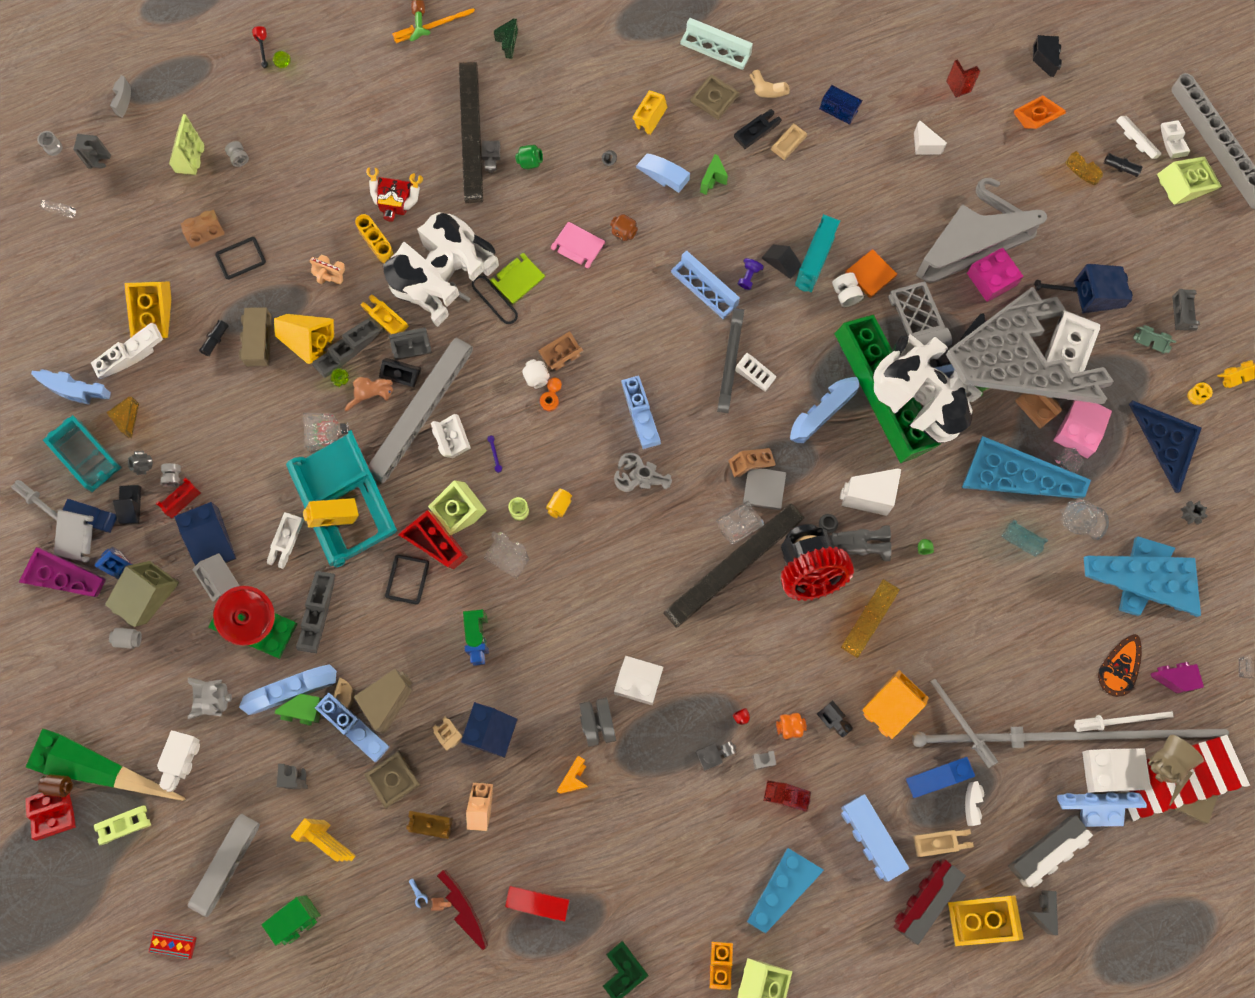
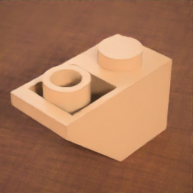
M473 783L466 810L467 830L487 831L491 814L493 784Z

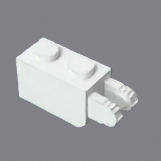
M171 730L157 764L159 771L163 772L159 784L163 790H167V792L174 791L177 788L176 786H178L180 778L185 779L186 775L190 773L192 759L200 748V740L196 737Z

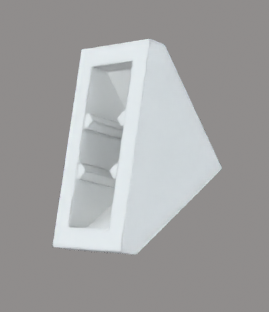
M921 121L917 123L914 131L915 154H941L947 142Z

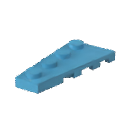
M1137 536L1134 539L1131 557H1171L1175 547ZM1123 590L1119 611L1139 616L1149 599L1135 595V593L1128 590Z
M787 848L747 922L766 934L824 870Z

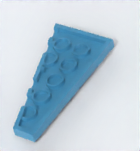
M982 436L962 488L1083 499L1086 496L1091 480Z
M1084 557L1085 577L1117 586L1121 590H1128L1135 593V595L1160 604L1169 605L1176 610L1188 612L1195 617L1201 616L1195 558Z

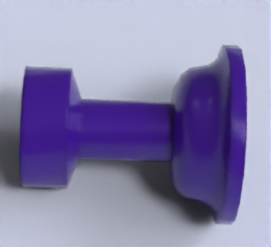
M745 258L743 262L747 272L744 278L739 279L737 284L744 289L751 290L753 274L763 270L764 266L758 261Z

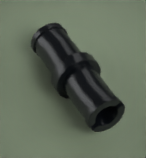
M1111 153L1107 154L1103 164L1118 169L1119 172L1124 171L1135 177L1139 176L1143 166L1128 161L1127 158L1122 159Z
M218 320L211 333L208 332L206 335L207 339L199 351L205 356L210 357L215 346L220 344V338L229 325L222 320Z

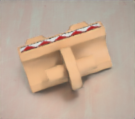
M322 254L318 258L312 257L310 259L312 264L311 273L317 277L318 283L323 284L325 281H332L341 284L343 282L344 263L337 261L332 265L329 258Z

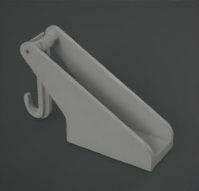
M984 178L976 186L977 196L1004 214L983 216L962 204L923 259L916 276L928 283H934L971 267L976 261L1002 247L1007 251L1035 238L1039 226L1046 221L1047 214L1043 210L1022 211L988 191L984 186L985 184L999 187L1000 182L992 178Z

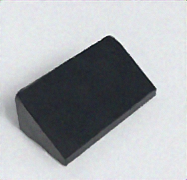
M385 358L381 363L379 378L415 387L421 368Z

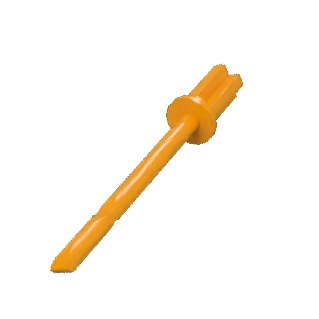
M468 9L456 15L423 25V28L428 30L454 19L462 18L474 13L475 9ZM410 25L409 28L392 33L396 44L410 39L415 28L413 25Z

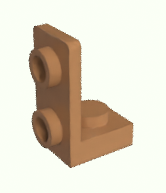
M769 448L741 451L728 460L734 477H740L751 469L769 468L776 465Z

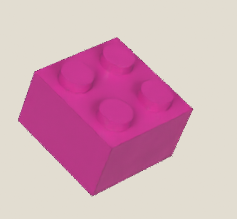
M1003 247L973 263L967 272V275L986 302L1016 287L1023 278L1022 273Z

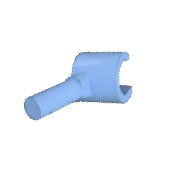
M411 879L409 883L416 896L415 905L421 908L418 899L424 898L425 902L428 903V896L422 894L414 879Z

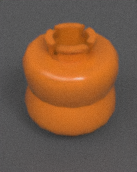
M799 713L782 714L780 721H776L777 732L782 734L784 739L801 738L803 731L807 730L805 718L801 719Z

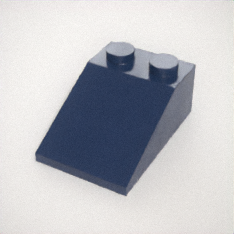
M209 502L174 516L179 532L195 566L200 561L218 553L225 563L236 559L220 510L214 503Z

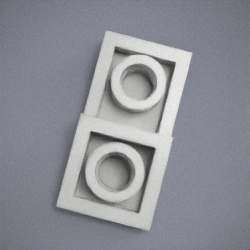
M978 781L969 783L966 791L965 813L968 826L981 824L982 814L979 807H976V803L983 802L984 790Z

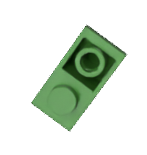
M299 694L277 708L275 714L280 715L281 720L292 722L294 718L299 719L300 724L311 726L312 722L319 723L321 713L315 707L322 698Z

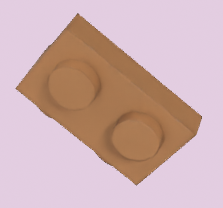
M215 210L205 211L195 218H188L183 223H180L182 232L192 248L225 234Z
M570 331L538 350L548 369H555V371L564 367L565 361L569 359L573 361L580 357L579 353L583 351Z

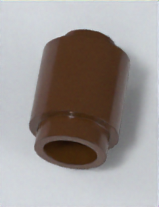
M49 774L43 776L38 784L39 792L48 796L66 797L73 788V783L69 776Z

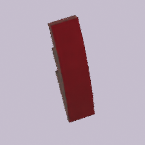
M442 870L437 877L451 891L445 898L459 912L454 918L455 922L482 950L486 949L488 944L471 903L447 870Z

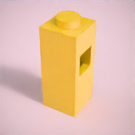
M355 498L310 501L303 511V517L308 523V528L354 524L359 516Z

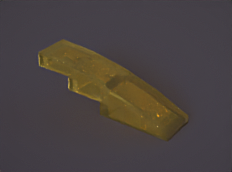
M884 579L881 581L841 645L843 650L856 658L859 657L900 591L899 588Z

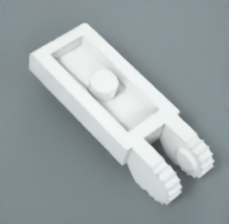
M289 513L283 514L270 547L271 550L267 564L272 565L275 562L278 551L282 552L278 567L282 569L285 567L304 522L303 518Z

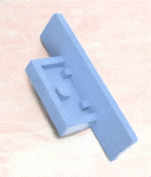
M1113 792L1106 794L1066 793L1064 795H1057V800L1062 809H1080V820L1086 827L1124 826L1125 808H1146L1147 806L1141 794L1135 792L1119 794Z

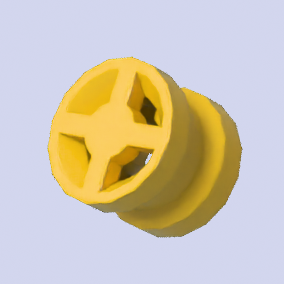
M1198 383L1188 391L1187 396L1192 404L1201 405L1212 396L1213 392L1208 384Z

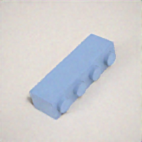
M865 794L860 795L841 807L843 819L853 827V836L858 842H862L865 847L863 852L869 861L872 860L875 864L874 871L880 880L883 879L889 882L909 869Z

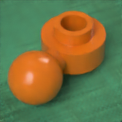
M556 377L548 380L547 388L549 392H545L540 397L541 407L545 411H554L559 405L556 392L561 389L562 382ZM551 398L553 399L552 403L548 404L546 403V399Z

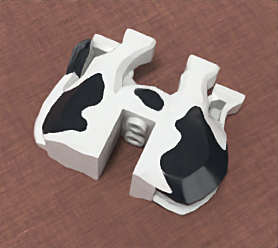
M441 212L431 215L425 224L417 229L423 246L430 251L426 260L408 244L403 242L399 250L383 265L384 275L393 295L398 299L418 304L424 310L430 312L432 321L437 327L449 316L446 307L459 296L458 289L448 283L455 270L461 268L464 271L468 270L469 279L474 281L482 272L489 276L499 266L498 258L494 256L496 253L491 243L477 236L458 217ZM438 297L442 298L445 306H443Z
M911 334L909 336H901L896 341L893 352L884 358L875 370L873 377L874 392L878 400L890 406L894 413L914 397L924 407L910 426L923 431L937 443L949 442L971 425L973 410L969 402H974L978 399L982 392L975 386L963 384L955 370L949 379L942 371L930 366L931 359H938L948 349L939 339L934 337L926 345H923Z

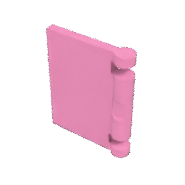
M568 222L551 245V249L555 250L557 245H559L558 253L580 265L583 264L584 260H587L585 267L589 269L604 246L605 241Z

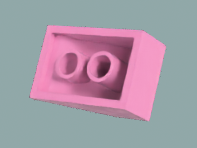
M1074 400L1053 441L1088 459L1096 452L1104 436L1112 411L1097 403Z

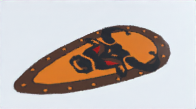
M1133 634L1119 642L1099 668L1098 682L1107 694L1121 697L1129 694L1134 688L1142 657V646L1138 635Z

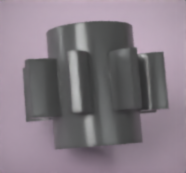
M134 451V455L128 458L129 469L136 472L137 475H144L146 471L152 468V458L147 453H144V451Z
M1189 501L1186 503V506L1181 508V511H1183L1181 518L1188 521V525L1193 522L1198 525L1202 523V519L1208 517L1205 514L1207 507L1200 504V501L1195 504Z

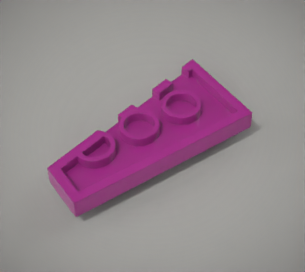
M36 547L19 583L98 597L106 579L42 548Z

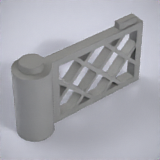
M925 281L890 292L888 299L891 306L896 307L908 336L911 334L923 345H926L934 337L946 346L952 345L951 333L948 328H945ZM922 288L924 296L922 298L913 294V292ZM904 294L908 296L906 302H903L897 298V295ZM910 298L920 301L918 308L908 304ZM922 303L931 307L930 313L920 309ZM905 308L915 312L912 318L904 314ZM917 313L927 317L924 323L914 319ZM929 318L937 321L938 326L931 327L927 325ZM913 323L922 328L920 331L912 333L910 326Z

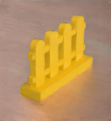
M304 818L291 835L297 842H312L337 862L339 860L342 862L344 860L347 862L348 860L353 861L356 857L354 853L326 832L331 825L325 820Z

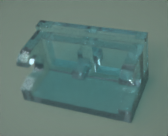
M1015 519L1009 522L1001 536L1034 557L1043 551L1044 544L1048 542L1047 538L1044 537L1042 539L1017 524Z

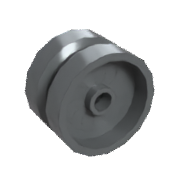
M607 697L597 699V713H594L590 701L579 703L582 715L580 716L584 735H586L588 747L599 745L598 732L601 731L606 743L615 742L616 736Z

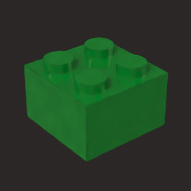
M307 895L298 896L261 925L275 946L281 944L285 946L288 943L292 944L300 937L299 933L301 931H308L318 923L316 919L321 915Z

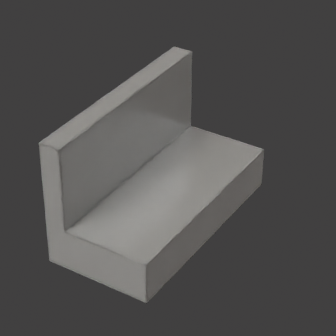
M219 553L200 561L192 569L213 602L218 600L229 589L240 586Z

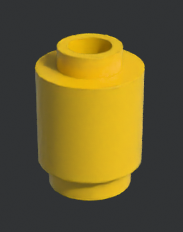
M558 489L546 506L547 513L554 518L563 517L571 503L572 495L563 489Z

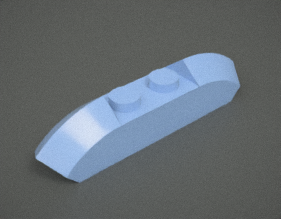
M845 378L832 384L828 388L831 394L826 393L820 400L821 403L818 406H812L807 412L808 414L801 413L797 417L791 430L790 440L796 443H805L857 393L859 389L858 378Z
M329 664L266 685L243 696L239 708L248 715L257 714L286 703L299 694L307 695L332 686L336 683L337 671Z

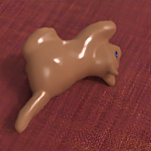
M356 378L353 382L354 400L347 404L345 411L347 412L361 401L377 395L388 401L393 391L391 387L393 382L386 379H377L372 382L369 378Z

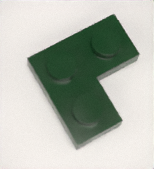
M623 940L606 954L619 971L603 985V988L611 998H623L649 976Z

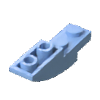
M44 369L31 372L40 383L52 392L75 402L90 404L91 397L100 399L110 398L111 392L100 383L90 385L82 381H75L66 372H58L57 374Z
M639 375L621 380L642 449L660 445L661 440Z
M330 693L315 707L318 712L374 762H377L390 748L371 728Z

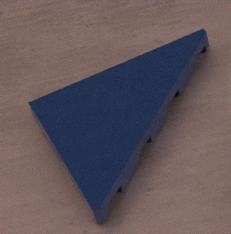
M1132 400L1129 406L1174 492L1179 493L1202 427Z

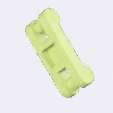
M146 806L137 807L93 825L95 832H98L99 835L97 839L98 844H107L115 839L151 826L150 819L146 817ZM137 816L139 822L134 824L132 817ZM110 827V834H107L106 828Z

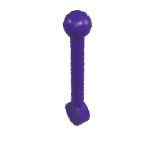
M490 435L487 440L491 445L496 465L495 471L500 473L502 472V466L499 465L494 445L495 438Z

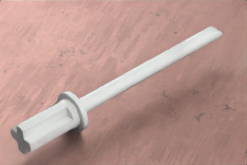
M1173 711L1105 720L1100 715H1097L1095 718L1075 720L1074 728H1076L1077 732L1103 731L1104 726L1172 718Z

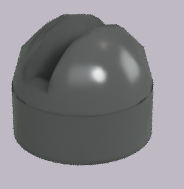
M608 150L602 155V161L607 166L613 165L617 160V154L612 150Z

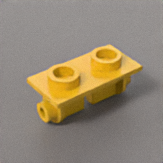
M1253 360L1242 362L1240 367L1227 368L1224 370V373L1217 376L1224 377V387L1232 388L1242 384L1241 376L1243 382L1255 379V363H1253Z

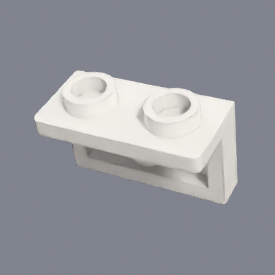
M453 414L441 422L433 421L431 423L432 433L439 445V452L444 457L455 458L471 449L459 415Z

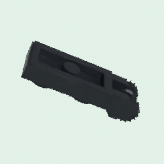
M770 109L734 134V138L744 149H747L778 126L782 119L778 116L771 122H768L774 115V111Z

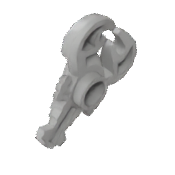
M632 452L621 456L618 462V469H621L624 464H627L624 466V470L636 467L629 473V477L623 472L621 475L623 478H620L619 471H616L614 482L621 491L630 492L637 485L644 489H650L651 485H662L663 489L670 488L672 483L671 475L662 476L655 472L657 467L655 464L647 462V466L643 465L639 455Z

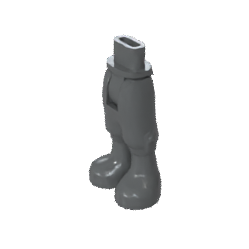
M890 525L882 526L879 530L875 531L859 529L840 533L832 532V535H830L834 547L843 549L848 554L864 556L875 553L879 554L883 561L891 560ZM878 540L884 543L870 544L867 541Z

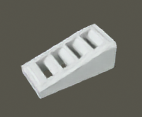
M748 353L744 355L735 369L737 373L765 392L776 379L772 372ZM746 363L750 364L746 369L744 368ZM753 367L756 368L755 371L751 374V369ZM759 372H761L762 374H761L760 377L757 379V378H756V375H757ZM765 376L769 377L764 384L761 382Z

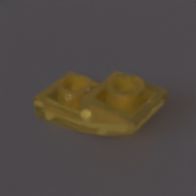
M1077 151L1071 153L1065 162L1078 177L1094 186L1103 177L1101 169L1093 161L1087 164L1084 157Z

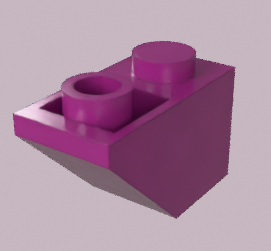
M1189 662L1176 664L1177 668L1172 669L1167 665L1158 667L1157 672L1151 673L1153 679L1176 694L1204 688L1197 664L1189 665Z

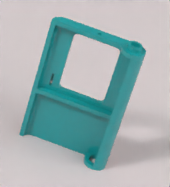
M352 430L348 431V434L307 458L296 457L286 463L304 508L307 507L310 501L336 500L359 488L377 526L378 533L350 549L346 548L337 525L313 527L330 566L335 568L343 566L346 560L397 532V528Z

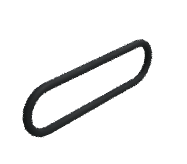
M480 275L472 281L473 289L503 323L513 324L517 320V311L487 277ZM483 278L513 310L515 313L514 320L505 321L474 286L477 279Z

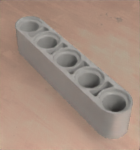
M243 814L236 818L192 895L188 908L205 917L211 914L260 826L258 822Z

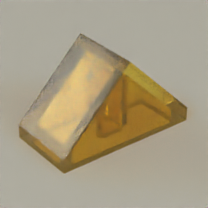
M127 397L106 412L121 433L128 438L133 436L139 403L133 397Z

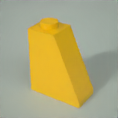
M285 314L274 318L275 337L306 363L311 364L326 353L324 349L327 343L332 342L334 338V319Z

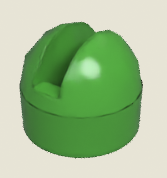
M922 539L918 543L919 554L927 555L934 552V546L930 540Z

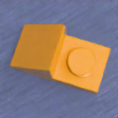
M577 756L559 786L558 793L564 794L589 788L576 779L577 775L581 777L587 767L584 765L585 759Z

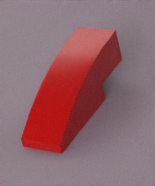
M510 886L505 907L565 922L570 899Z

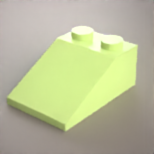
M1205 157L1175 161L1157 174L1160 184L1165 188L1169 200L1174 205L1185 203L1222 187Z

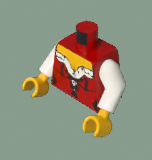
M370 167L367 168L366 173L371 177V180H369L370 194L374 204L379 207L381 212H384V220L394 221L395 214L405 215L407 210L417 203L420 190L418 184H421L423 181L421 175L418 176L417 182L415 181V173L410 175L411 182L379 177L377 180L378 168L375 167L374 175H371Z

